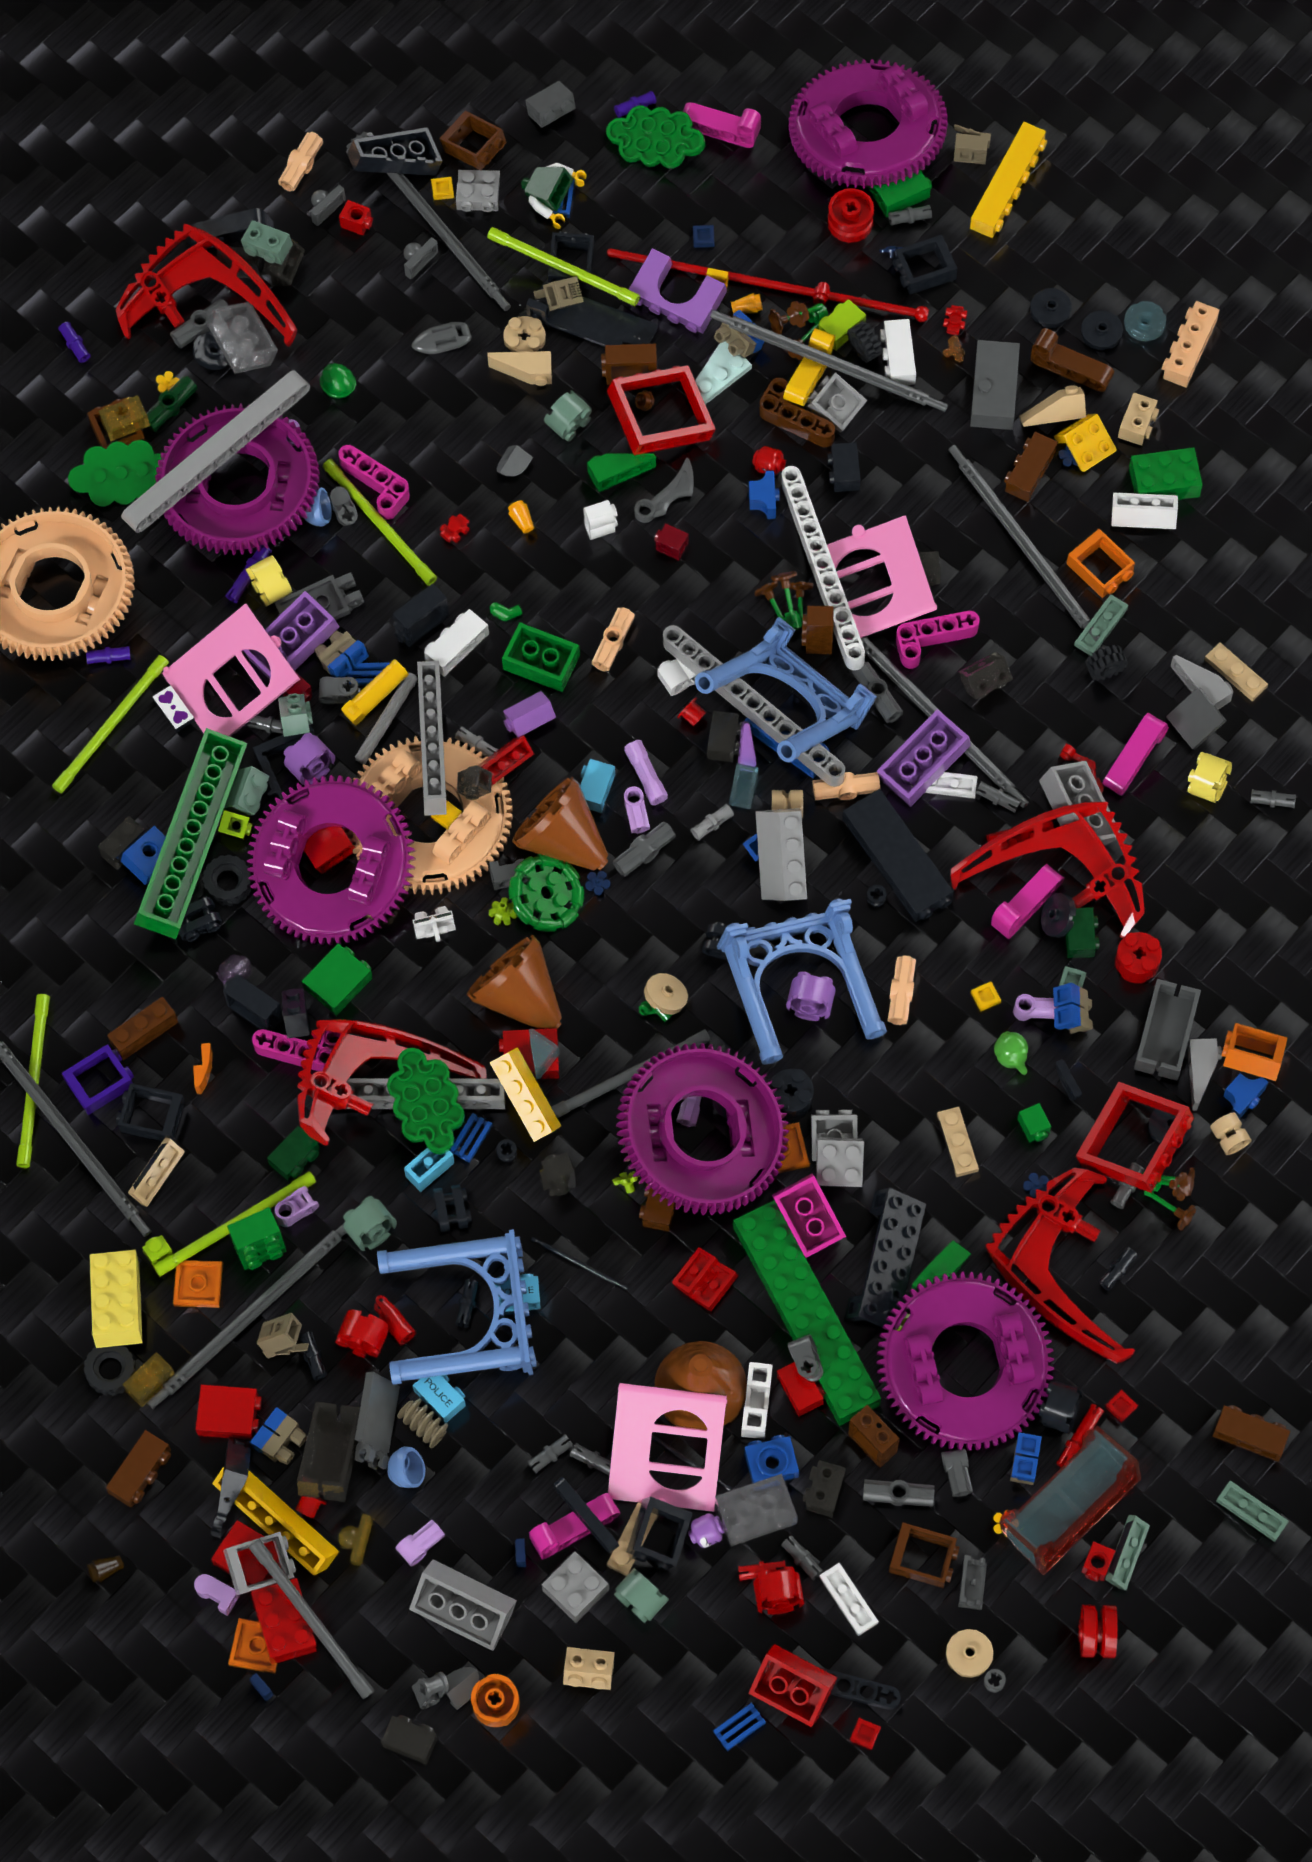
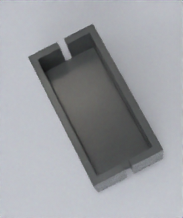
M1157 979L1134 1070L1154 1074V1071H1158V1076L1178 1081L1201 990L1181 985L1179 995L1176 997L1174 996L1176 983Z

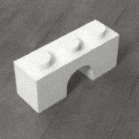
M749 1363L741 1437L765 1439L773 1369L771 1364Z

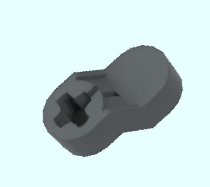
M334 488L329 493L332 509L341 525L350 526L355 523L358 517L356 507L345 488Z

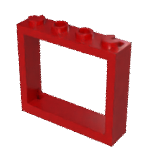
M688 365L682 367L674 366L666 370L657 369L645 374L636 373L629 377L620 376L612 380L607 390L634 455L709 441L716 430ZM680 381L699 425L642 436L624 391Z
M1118 1082L1076 1157L1080 1165L1086 1169L1152 1193L1157 1182L1160 1183L1161 1175L1165 1168L1171 1164L1172 1156L1176 1149L1181 1146L1185 1133L1192 1127L1191 1123L1194 1116L1188 1106ZM1130 1099L1176 1116L1143 1174L1097 1157Z

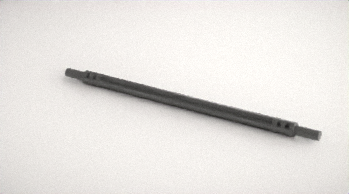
M387 173L490 298H494L504 311L509 310L511 305L502 296L498 286L405 175Z
M715 310L711 312L710 318L729 325V328L895 393L923 406L927 404L944 412L947 409V403L929 397L928 393L849 363L734 315L730 317Z
M956 445L951 446L949 451L959 463L961 471L1050 586L1076 623H1078L1081 629H1085L1091 619L1048 565L969 459L966 460ZM1092 627V628L1090 629V631H1089V633H1090L1091 636H1092L1091 632H1092V629H1093L1094 627ZM1099 635V636H1096V637H1094V636H1092V637H1093V639H1094L1095 641H1097V640L1099 639L1100 635Z
M867 637L861 638L865 654L930 717L938 708ZM970 741L971 746L964 753L999 788L1003 789L1004 793L1021 800L1019 805L1025 808L1029 802L1015 789V785Z
M0 1041L1 1061L128 1221H132L144 1237L149 1235L151 1230L138 1215L139 1211L8 1046Z
M344 1223L337 1230H332L312 1250L165 1382L163 1388L147 1404L154 1409L169 1394L173 1395L342 1240L341 1237L346 1234L343 1228Z

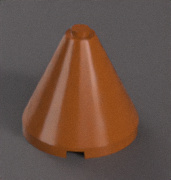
M573 777L562 781L535 807L537 810L530 818L527 817L512 839V842L520 849L593 871L596 869L601 870L608 862L606 859L608 856L607 850L579 782Z
M534 935L530 936L531 940L528 937L524 938L498 958L490 966L491 969L484 976L481 975L466 994L472 1002L536 1029H558L562 1024L560 1022L562 1019L543 951L540 942Z
M696 1341L677 1347L664 1358L657 1370L654 1387L727 1396L724 1417L725 1426L739 1415L744 1406L747 1379L740 1361L728 1349L712 1342ZM673 1410L664 1413L667 1420L675 1426L707 1430L705 1423L691 1412Z

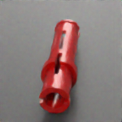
M1091 1404L1071 1440H1067L1066 1448L1056 1462L1059 1467H1064V1470L1069 1471L1077 1455L1082 1453L1084 1443L1104 1413V1410L1100 1407L1096 1408L1097 1405Z

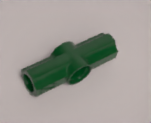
M182 376L169 391L167 390L160 394L159 401L141 418L142 423L151 432H156L170 417H174L180 412V407L198 389L197 385L188 376Z

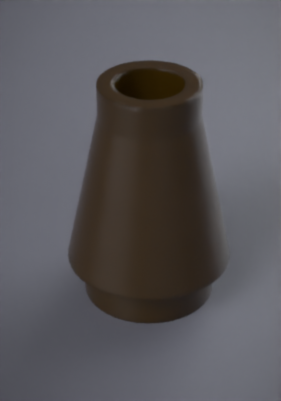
M117 1555L115 1557L92 1560V1563L88 1564L87 1568L93 1582H102L118 1570L123 1569L124 1565L120 1555Z

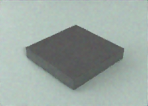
M1201 688L1195 689L1166 716L1194 750L1227 721Z

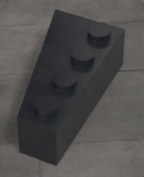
M428 127L353 139L347 153L354 171L436 176L443 162Z

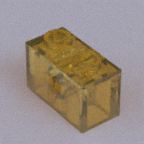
M138 395L127 397L122 402L107 405L98 411L110 442L150 426L148 416Z
M156 1352L123 1383L125 1391L143 1407L163 1388V1384L175 1373L173 1368Z

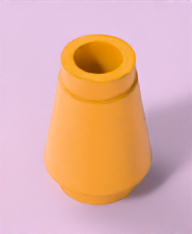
M752 293L731 302L733 314L739 309L744 314L758 313V311L763 310L760 294L754 295Z
M523 500L516 501L508 507V515L524 534L535 528L528 505L524 504Z

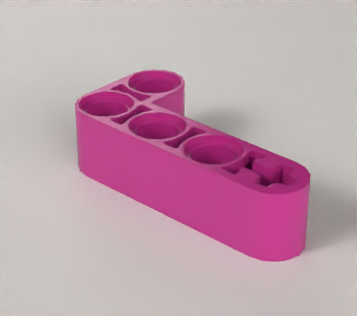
M691 102L686 103L683 112L690 116L693 129L699 130L703 135L739 146L752 148L761 129V115L753 109H745L741 117Z
M345 445L340 448L338 456L341 468L380 493L377 498L378 513L385 520L393 519L410 498L408 482L354 446ZM363 468H370L367 471L362 470ZM382 478H383V479H387L386 481H383V482L378 481V480H380V479H382ZM399 489L404 490L403 492H400V493L395 492V491H397V490H399ZM385 505L391 506L389 508H383V506Z
M964 611L901 624L897 629L896 645L902 665L908 669L916 668L920 663L921 647L974 637L979 629L980 619L978 614L973 611ZM949 626V627H952L953 629H952V630H946V629H944V627ZM928 630V631H931L932 633H931V634H924L923 631ZM907 634L911 637L903 638L902 635ZM912 653L915 657L910 658L906 655Z
M1148 712L1118 756L1102 784L1122 796L1156 743L1159 744L1166 735L1169 728L1167 723Z
M1046 864L1009 903L1004 901L995 910L991 925L1007 939H1010L1060 887L1064 877Z
M257 1030L252 1037L257 1054L301 1066V1061L306 1059L300 1055L304 1050L310 1049L305 1040L298 1038L287 1039V1035L269 1030ZM330 1031L324 1033L313 1059L312 1070H323L326 1063H323L322 1060L325 1057H329L336 1044L329 1042L332 1037L339 1038L340 1033ZM284 1045L290 1046L289 1050L285 1052L279 1050Z
M609 1493L602 1494L586 1504L603 1525L616 1519L621 1514ZM571 1512L550 1525L545 1522L536 1526L529 1532V1537L541 1559H546L591 1532L576 1514Z

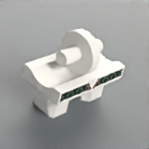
M442 906L435 910V915L427 916V913L424 911L415 913L413 925L416 938L435 936L436 942L441 941L440 934L456 930L452 911H448L446 906Z

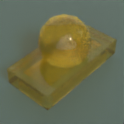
M362 1514L359 1528L347 1526L339 1534L340 1544L347 1549H353L350 1559L354 1565L360 1566L363 1561L373 1524L370 1515Z

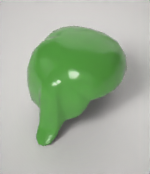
M1006 1031L1002 1033L994 1045V1053L998 1062L1004 1067L1016 1068L1021 1074L1026 1075L1025 1061L1027 1060L1028 1045L1025 1038L1016 1032Z

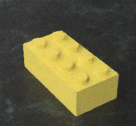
M136 1249L90 1254L92 1335L96 1348L142 1343L140 1268Z

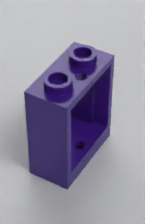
M108 1044L62 1072L65 1082L88 1115L122 1095L125 1090L129 1089L130 1083L133 1084L132 1079L134 1075L128 1066L125 1068L122 1066L120 1054L116 1049L111 1050ZM109 1057L122 1079L94 1097L89 1098L76 1077Z

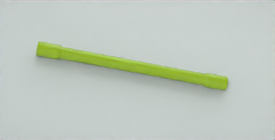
M494 227L488 232L487 238L494 242L508 246L570 276H577V279L612 294L628 304L636 306L639 302L640 295L629 289L619 287L515 239Z
M328 459L323 464V469L334 481L348 491L352 500L409 562L420 578L428 586L433 584L437 580V576L418 558L344 475L340 467L332 459Z
M158 655L148 667L146 673L74 761L52 784L56 791L61 794L74 780L75 775L152 681L160 675L163 668L169 664L165 657Z
M38 994L36 997L35 1023L29 1074L38 1085L46 1018L50 1002V996L46 994ZM27 1092L21 1141L17 1156V1166L21 1168L30 1167L36 1104Z
M308 1171L293 1180L291 1184L178 1252L153 1265L156 1273L161 1277L176 1268L183 1261L228 1235L227 1225L268 1207L271 1209L297 1189L303 1186L308 1188L315 1184L314 1176Z

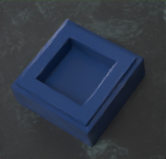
M714 225L693 226L694 248L714 247Z
M516 1539L517 1566L526 1567L525 1539Z
M255 1673L250 1678V1682L264 1700L268 1701L273 1696V1693L258 1674Z

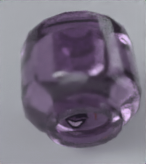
M230 955L218 969L220 981L225 984L229 978L233 979L236 974L247 980L252 974L250 961L245 956Z

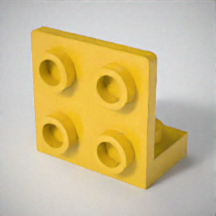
M1087 414L1086 418L1079 419L1054 436L1058 443L1067 444L1082 472H1085L1117 451L1098 414Z

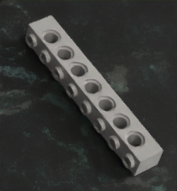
M439 661L417 662L424 815H447Z
M349 1078L347 1081L351 1090L354 1091V1095L372 1103V1109H393L395 1099L388 1092V1079ZM449 1079L458 1088L459 1097L457 1103L463 1109H505V1089L499 1079Z

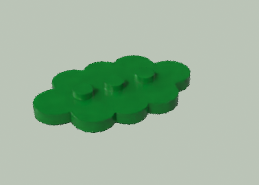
M643 105L633 107L628 112L626 118H616L606 128L608 139L613 144L619 145L620 155L625 161L631 163L641 160L648 167H654L661 163L666 168H676L683 163L685 156H696L705 147L703 134L699 130L693 129L692 120L687 113L678 111L671 114L664 107H657L652 111Z
M144 440L133 441L128 446L125 443L116 441L111 443L107 449L101 446H94L86 451L84 465L76 466L70 471L68 482L74 491L89 493L91 501L99 507L109 506L114 501L120 505H129L155 485L156 468L159 467L158 460H161V454H154L152 446Z
M407 1048L398 1057L399 1071L392 1074L387 1082L388 1092L395 1099L393 1112L399 1120L403 1121L402 1132L406 1139L415 1143L424 1141L428 1150L432 1153L445 1154L454 1145L453 1131L460 1128L465 1119L464 1109L457 1103L459 1097L458 1088L453 1082L449 1081L450 1072L446 1063L437 1059L427 1061L425 1054L420 1049Z

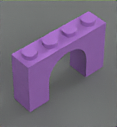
M652 248L629 290L640 295L637 305L642 306L643 304L649 307L651 312L657 315L661 313L667 316V319L675 324L680 322L686 325L685 327L693 333L698 331L703 334L712 319L710 318L712 310H717L727 292L726 285L707 275L696 295L691 300L681 304L670 303L660 295V287L673 264L669 256Z

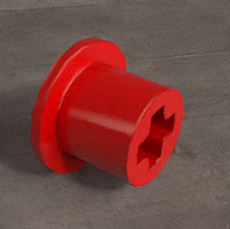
M697 697L677 716L678 719L681 716L684 717L693 727L707 713L695 702Z
M300 1489L299 1492L302 1496L295 1510L314 1519L320 1505H326L327 1502L314 1494Z

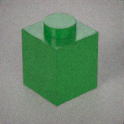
M1040 1103L1019 1112L1018 1121L1029 1143L1034 1140L1040 1142L1048 1137L1051 1125Z

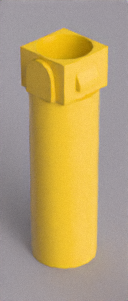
M394 659L352 700H349L341 708L343 714L357 726L409 673Z

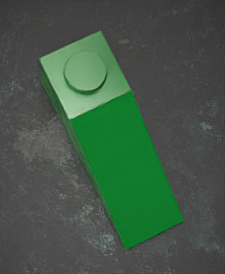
M604 454L602 456H595L587 462L588 474L598 492H601L655 468L656 456L654 454Z
M952 1240L923 1270L912 1284L911 1289L916 1290L918 1293L917 1285L921 1284L926 1288L925 1281L929 1279L934 1284L933 1278L935 1276L942 1281L941 1276L946 1274L948 1279H950V1274L952 1272L956 1274L970 1257L971 1253Z

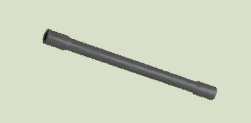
M704 1029L677 1045L681 1049L684 1044H687L690 1049V1046L695 1043L698 1048L700 1044H706L711 1039ZM651 1058L566 1101H561L551 1106L557 1119L568 1114L571 1110L633 1080L631 1077L635 1073L638 1074L637 1070L640 1067H644L643 1064L646 1061L650 1062Z
M260 1538L251 1544L248 1548L292 1602L350 1679L351 1684L363 1699L374 1692L372 1686L363 1674L357 1670L273 1559L267 1547Z

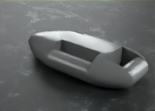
M450 322L422 332L413 341L412 348L421 353L438 354L463 347L471 340L472 336L466 323ZM457 330H461L462 336H458Z

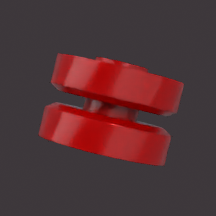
M848 188L837 192L831 198L828 205V228L835 238L843 242L852 243L865 239L871 233L874 204L870 196L862 190Z
M1082 1604L1079 1620L1081 1657L1094 1658L1097 1652V1643H1099L1100 1654L1103 1658H1115L1118 1632L1116 1605H1103L1100 1610V1619L1098 1620L1095 1605Z

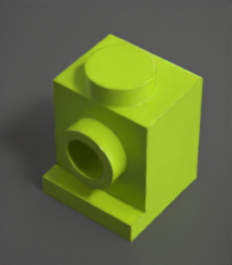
M224 810L218 832L244 839L245 835L250 836L253 823H249V817ZM239 822L241 824L240 829L234 830L232 827L233 823Z
M162 1235L158 1238L153 1237L149 1239L145 1246L142 1247L152 1266L173 1254L172 1249Z

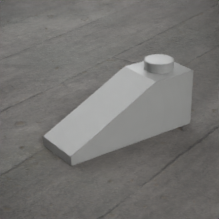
M1178 655L1173 656L1171 668L1191 692L1201 688L1217 709L1231 702L1233 689L1227 681L1224 682L1219 675Z
M1217 1038L1189 1040L1187 1050L1192 1111H1197L1215 1071L1217 1062L1222 1058L1221 1046H1217Z

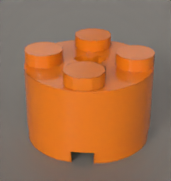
M499 1674L488 1675L475 1684L471 1693V1704L474 1714L486 1726H507L518 1714L520 1707L519 1694L516 1686L506 1676ZM495 1697H499L500 1702H497L496 1705H492L491 1700H494Z

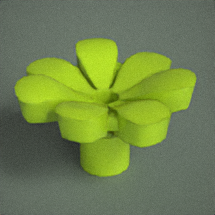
M505 897L501 899L500 903L494 901L492 909L489 910V916L495 917L494 924L499 925L502 921L505 925H510V918H517L512 908L514 907L513 902L508 903V899Z
M636 1171L630 1172L628 1175L627 1172L619 1174L620 1177H616L612 1181L614 1185H623L628 1194L635 1191L633 1183L638 1180L640 1175L633 1177Z

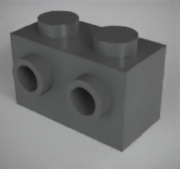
M560 81L526 99L528 115L542 128L576 109L573 93Z

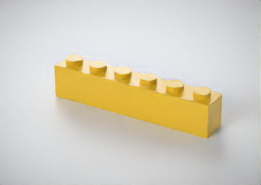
M1026 122L1022 123L971 217L970 229L990 238H993L996 231L1000 232L1004 223V216H1008L1011 212L1013 199H1018L1022 183L1026 184L1029 178L1030 168H1034L1037 164L1039 151L1043 152L1046 147L1045 130Z
M224 1467L212 1483L220 1491ZM248 1471L246 1483L234 1504L268 1535L281 1532L282 1536H286L289 1549L286 1551L310 1573L316 1575L328 1569L339 1551L254 1474Z

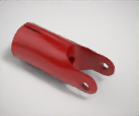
M379 1295L376 1297L374 1309L378 1313L379 1318L389 1325V1332L400 1345L409 1342L416 1335V1331L385 1296Z

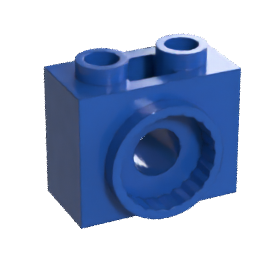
M155 826L124 851L121 862L144 885H147L150 881L166 838ZM143 852H151L153 856H146Z
M774 1436L771 1438V1441L763 1443L761 1440L748 1443V1446L745 1447V1457L753 1488L799 1477V1469L790 1436ZM769 1460H775L779 1465L777 1468L771 1469L767 1467L766 1463Z

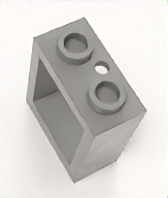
M281 1532L261 1537L260 1540L263 1544L270 1541L274 1542L282 1571L288 1579L294 1578L293 1573L296 1572L293 1559H289L286 1552L289 1549L286 1536H282ZM258 1539L223 1550L237 1596L276 1584V1581L271 1578L247 1586L237 1552L248 1549Z

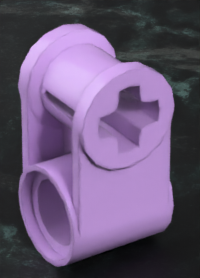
M306 1186L297 1189L290 1196L276 1204L275 1217L280 1226H292L303 1217L312 1214L319 1207V1203L314 1201L309 1195V1189ZM284 1210H288L291 1212V1214L287 1217H282L280 1215V1213Z

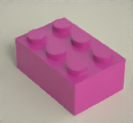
M813 1174L772 1195L805 1258L846 1237Z

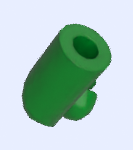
M498 602L490 605V613L502 621H508L522 615L519 605L509 609Z
M647 1000L639 1006L641 1015L657 1014L664 1022L673 1015L661 1013V1010L658 1008L654 1009Z

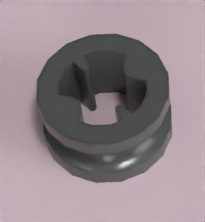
M991 1669L986 1673L984 1686L987 1690L995 1693L1001 1691L1005 1686L1006 1678L1002 1671ZM991 1675H996V1678L1000 1677L1001 1680L998 1686L995 1687L994 1683L990 1685Z

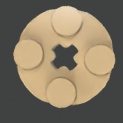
M528 316L514 317L509 320L508 325L505 327L504 343L512 352H536L545 345V329L539 319ZM523 333H527V335H530V337H527L526 340H522V337L520 335Z

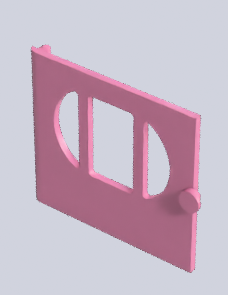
M906 515L867 530L861 525H856L852 529V536L827 545L835 569L847 554L855 550L871 549L880 553L879 556L836 571L839 579L885 562L892 585L848 602L849 608L852 609L893 593L891 601L882 611L871 616L852 614L860 638L937 610V604L934 602Z
M244 604L171 666L164 667L162 672L167 682L193 715L195 722L203 733L208 728L230 737L300 680L278 649L281 646V639L275 635L271 637L268 635L247 604ZM243 650H255L265 656L271 669V679L268 687L265 686L242 653ZM234 656L237 657L261 691V694L241 711H238L214 677V673ZM207 680L230 710L232 717H219L208 709L204 700V687Z
M619 1383L608 1493L612 1499L642 1503L643 1499L651 1496L679 1508L714 1512L727 1396ZM684 1410L697 1415L705 1423L707 1430L655 1424V1421L666 1412ZM652 1432L707 1438L705 1467L697 1468L650 1462ZM649 1471L701 1476L702 1479L690 1488L673 1490L660 1485Z

